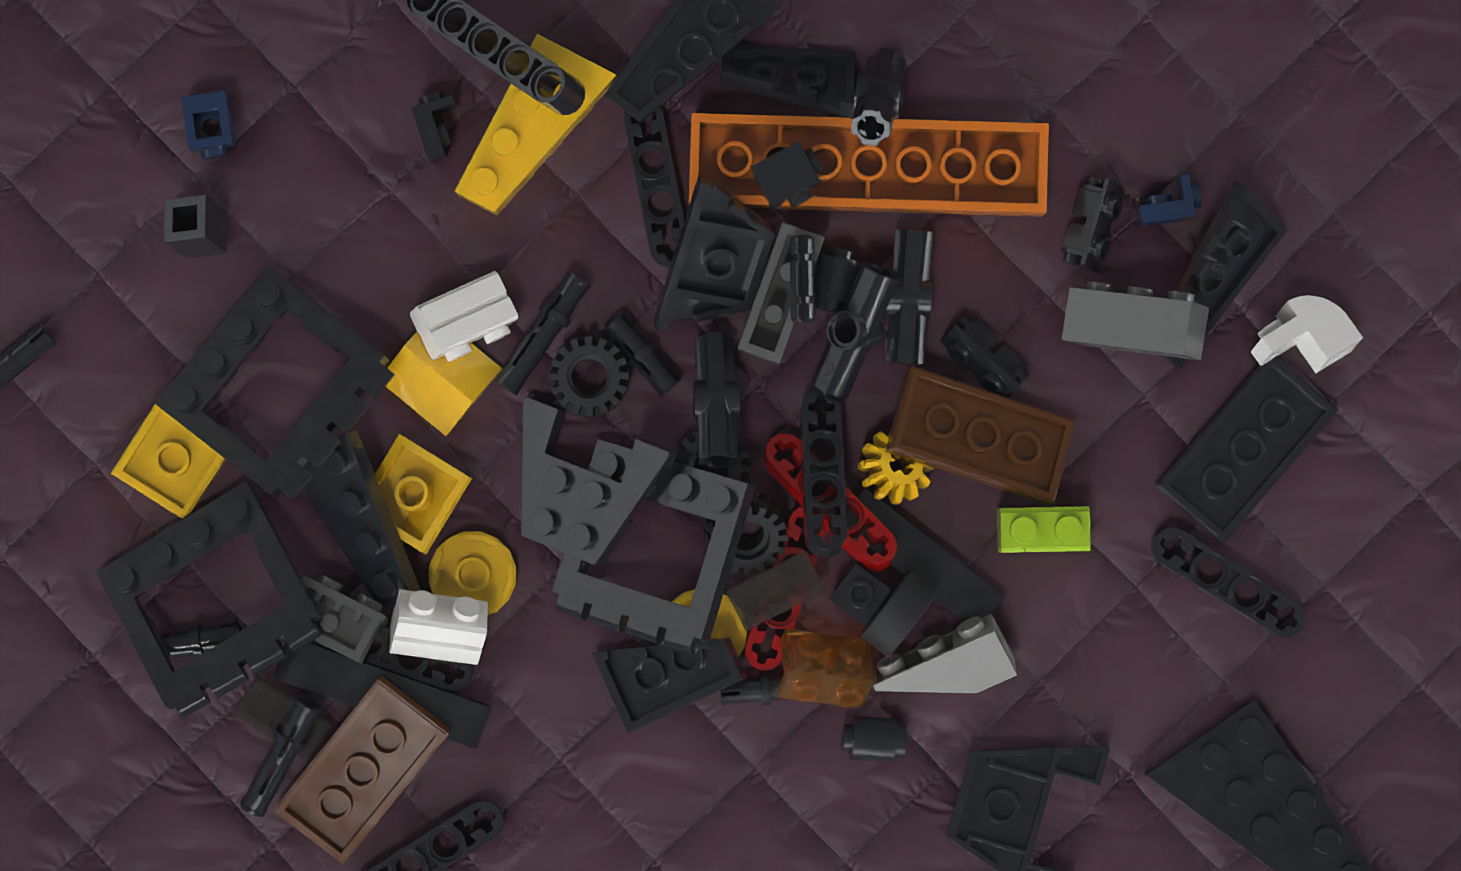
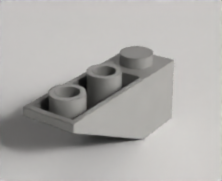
M992 614L983 618L978 616L971 617L963 621L956 630L943 636L931 635L919 642L916 648L903 654L892 653L888 657L885 656L878 661L876 666L872 667L873 687L876 691L978 693L1017 676L1014 656Z

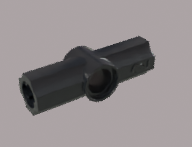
M880 48L877 54L868 58L864 75L858 74L851 133L857 135L864 145L878 146L882 139L890 136L894 118H900L906 61L897 55L895 49Z
M895 229L892 271L897 274L896 276L899 278V281L885 311V315L889 316L888 331L886 332L885 363L923 365L926 322L927 319H930L933 294V279H930L934 241L933 232Z
M862 262L842 311L833 314L828 321L826 329L829 341L812 379L816 388L839 398L849 397L869 349L878 346L883 338L884 325L882 318L899 281L896 273L872 262ZM855 324H856V327H857L856 336H855V334H854V326H855Z
M707 332L703 336L696 337L694 348L696 381L693 382V419L697 421L698 461L699 465H704L709 469H725L728 466L736 465L738 458L736 421L739 420L740 390L739 381L735 380L734 339L723 332Z

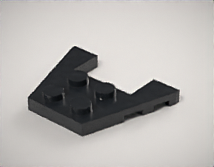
M525 397L523 402L521 536L592 565H603L634 521L631 517L644 498L651 496L657 487L655 482L665 467L672 465L678 452L644 439H635L623 481L555 455L554 449L566 409L535 397Z
M1106 745L970 750L946 837L996 871H1060L1030 862L1054 775L1059 774L1100 786L1111 747Z

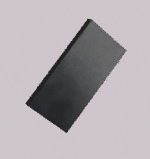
M1275 357L1264 365L1256 367L1158 481L1155 487L1217 541L1224 544L1338 409L1279 358Z

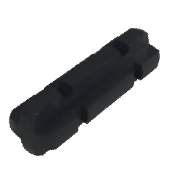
M794 235L790 238V255H793V261H790L791 298H794V303L791 304V320L794 323H811L815 320V303H812V297H815L814 261L811 260V255H814V238L810 235Z

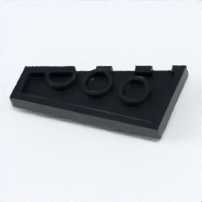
M1236 180L1233 182L1175 290L1195 295V303L1209 307L1205 337L1288 231L1246 186ZM1162 356L1168 363L1179 370L1188 360L1185 358Z

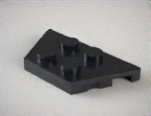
M698 175L653 319L655 329L657 330L670 329L668 323L695 317L696 322L713 319L719 314L731 315L751 310L775 237L774 228L770 223L705 175Z

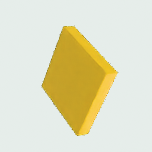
M155 404L111 474L184 519L193 513L226 459Z

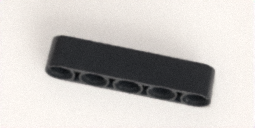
M405 0L406 9L411 15L555 113L570 115L582 106L585 99V89L579 79L463 0ZM497 42L495 49L491 52L493 45ZM527 63H529L525 72L522 73L524 67L527 65ZM561 84L559 91L553 95L556 87Z
M286 641L284 642L283 648L287 657L277 662L273 673L274 678L355 707L379 676L382 675L451 729L449 735L445 738L446 740L470 748H478L492 706L364 661L360 664L314 642H310L295 652L291 650Z

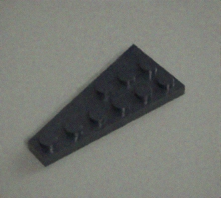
M1255 699L1245 703L1144 774L1273 871H1374Z

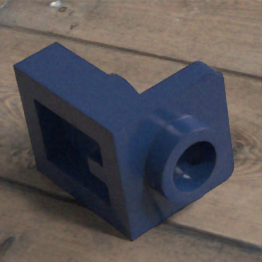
M1189 172L1180 173L1175 178L1178 200L1173 201L1172 194H1161L1145 198L1146 205L1139 206L1136 209L1138 228L1187 221L1196 216L1195 208H1201L1200 190L1197 181L1190 182Z

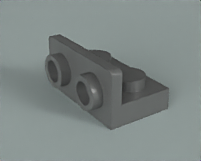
M322 574L319 575L317 581L304 575L302 580L323 617L315 622L321 636L314 641L362 664L380 626H386L389 618L379 613L383 605L360 593L356 600L341 594L343 585Z

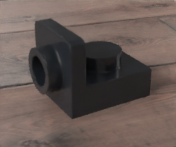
M438 91L419 98L420 105L411 108L430 163L447 158L444 147L451 145L444 120L435 122L433 116L458 108L454 95L445 97L444 91Z
M855 564L830 600L862 624H867L890 594V588L858 564Z

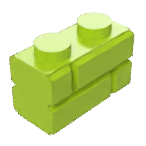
M1089 506L997 508V548L1000 553L1090 551Z

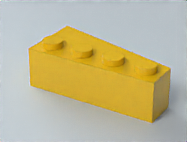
M539 34L536 35L530 47L579 79L585 89V99L582 106L576 112L570 115H560L542 105L513 84H510L455 189L458 196L496 216L531 179L546 159L563 143L562 141L578 123L588 115L617 78L616 74ZM527 63V65L524 67L522 73L525 72L529 63ZM561 84L556 87L553 95L559 91Z

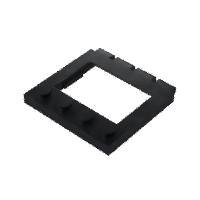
M267 267L155 404L277 499L281 493H284L291 500H294L313 477L303 468L305 463L308 461L319 469L341 442L339 438L331 433L332 430L338 427L348 434L370 407L359 397L365 392L373 399H376L395 374L385 367L389 359L383 353ZM288 311L304 323L302 326L335 352L338 353L340 350L350 359L268 460L265 461L255 454L257 451L223 424L219 426L209 416L205 415L204 412L209 408L208 402L221 387H226L236 375V368L248 353H254L266 338V331L277 318L282 319Z
M598 439L589 468L623 481L632 449ZM673 462L670 467H665L655 482L657 487L651 496L644 498V500L716 521L690 607L586 575L589 563L563 553L552 592L559 594L556 610L560 613L581 620H586L589 617L591 623L618 632H623L626 629L628 635L656 644H661L664 640L665 647L695 655L701 640L710 641L756 486Z
M247 481L96 572L164 706L170 710L176 708L183 719L211 703L205 690L206 688L210 687L214 695L219 698L249 680L243 667L244 665L248 664L252 672L257 675L286 658L287 654L281 644L282 642L286 641L291 650L295 652L321 636L315 622L323 617L253 486ZM248 531L258 549V555L275 587L280 590L286 604L175 670L169 659L171 654L153 619L147 616L138 597L145 594L147 589L162 580H168L184 570L185 566L200 557H206L221 548L223 543L236 535L244 534Z

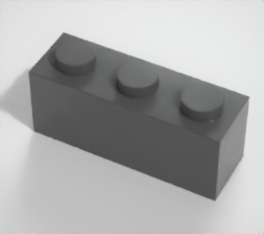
M784 222L781 225L738 346V351L779 365L794 325V322L791 320V304L794 303V298H791L790 261H793V255H790V238L794 235L813 236L814 255H811V260L814 261V266L825 238Z
M1087 282L1086 289L1070 287L1061 340L1080 346L1201 360L1209 307L1195 303V295L1168 291L1167 298L1153 297L1154 290L1127 286L1126 294L1113 292V285L1098 282Z

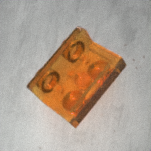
M785 629L780 639L784 676L777 689L778 697L800 702L838 705L841 707H862L875 683L870 644L861 638Z

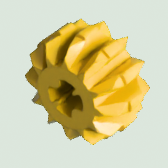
M880 431L873 436L874 444L867 443L861 449L867 460L859 462L857 469L869 472V477L862 481V486L869 487L875 484L877 488L874 492V499L877 500L884 498L888 494L891 504H899L902 502L903 497L912 501L919 496L918 488L925 489L929 486L931 481L924 473L934 468L885 452L890 432L887 436ZM898 460L902 469L894 472L890 467V463Z

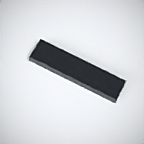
M866 488L862 490L857 498L884 524L896 539L897 550L891 563L892 566L904 575L912 569L938 589L935 599L963 621L976 616L983 618L993 613L1005 596L884 502L874 499V495ZM850 509L846 511L847 528L857 523V516ZM864 526L856 538H859L860 535L865 538L868 527ZM868 541L869 548L883 556L882 553L885 546L881 542L874 546Z

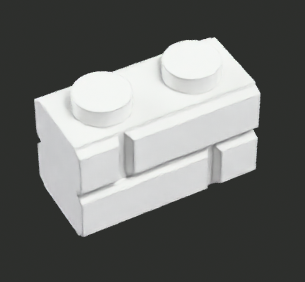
M493 271L416 306L410 312V317L418 334L422 337V342L430 358L435 360L445 355L447 361L451 362L470 353L472 349L469 344L484 337L486 344H490L509 335L511 332L508 326L518 319V314L510 297L506 294V289L499 274Z
M399 589L391 618L389 652L478 665L487 635L488 602L475 600L471 597H453L432 594L423 590L410 591Z

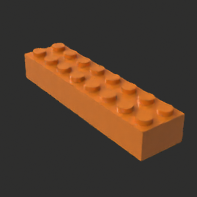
M691 113L689 204L698 175L701 174L707 176L748 208L771 209L750 171L751 166L799 141L803 150L811 147L820 162L823 171L816 174L820 183L812 188L815 193L813 198L794 208L791 207L788 201L775 209L1042 217L1047 213L1049 123L894 119L890 136L882 139L878 146L862 144L857 135L851 133L852 118Z

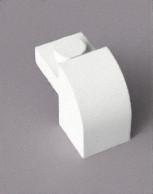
M1299 296L1287 301L1276 315L1277 320L1267 325L1258 333L1261 339L1252 349L1251 353L1259 365L1262 366L1296 345L1314 372L1318 373L1350 353L1363 337L1347 314L1335 303L1318 296Z

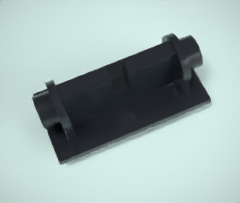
M1087 176L1085 184L1080 183L1072 214L1087 219L1085 225L1069 222L1060 252L1064 253L1063 262L1076 266L1081 264L1097 272L1100 262L1106 260L1111 243L1110 237H1108L1112 221L1119 217L1123 205L1122 188L1111 180L1105 179L1103 181Z
M965 314L942 338L940 343L947 349L949 356L956 363L965 365L979 378L981 386L986 391L1009 398L1030 375L1025 369L1027 364L1017 357L1005 344L995 354L988 350L997 337L976 317L971 319Z

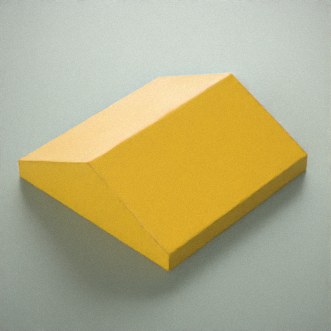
M417 331L388 366V369L395 376L386 387L447 437L500 373L502 368L472 343L469 344L472 351L456 360L448 362L445 355L432 360L422 342L421 335Z
M401 434L398 435L375 473L400 539L424 554H427L472 480L468 475Z

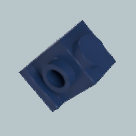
M224 90L181 97L188 150L193 153L201 152V159H216L228 156L227 148L237 147L231 109V95ZM210 120H216L220 125L218 133L213 136H208L204 129L206 123Z

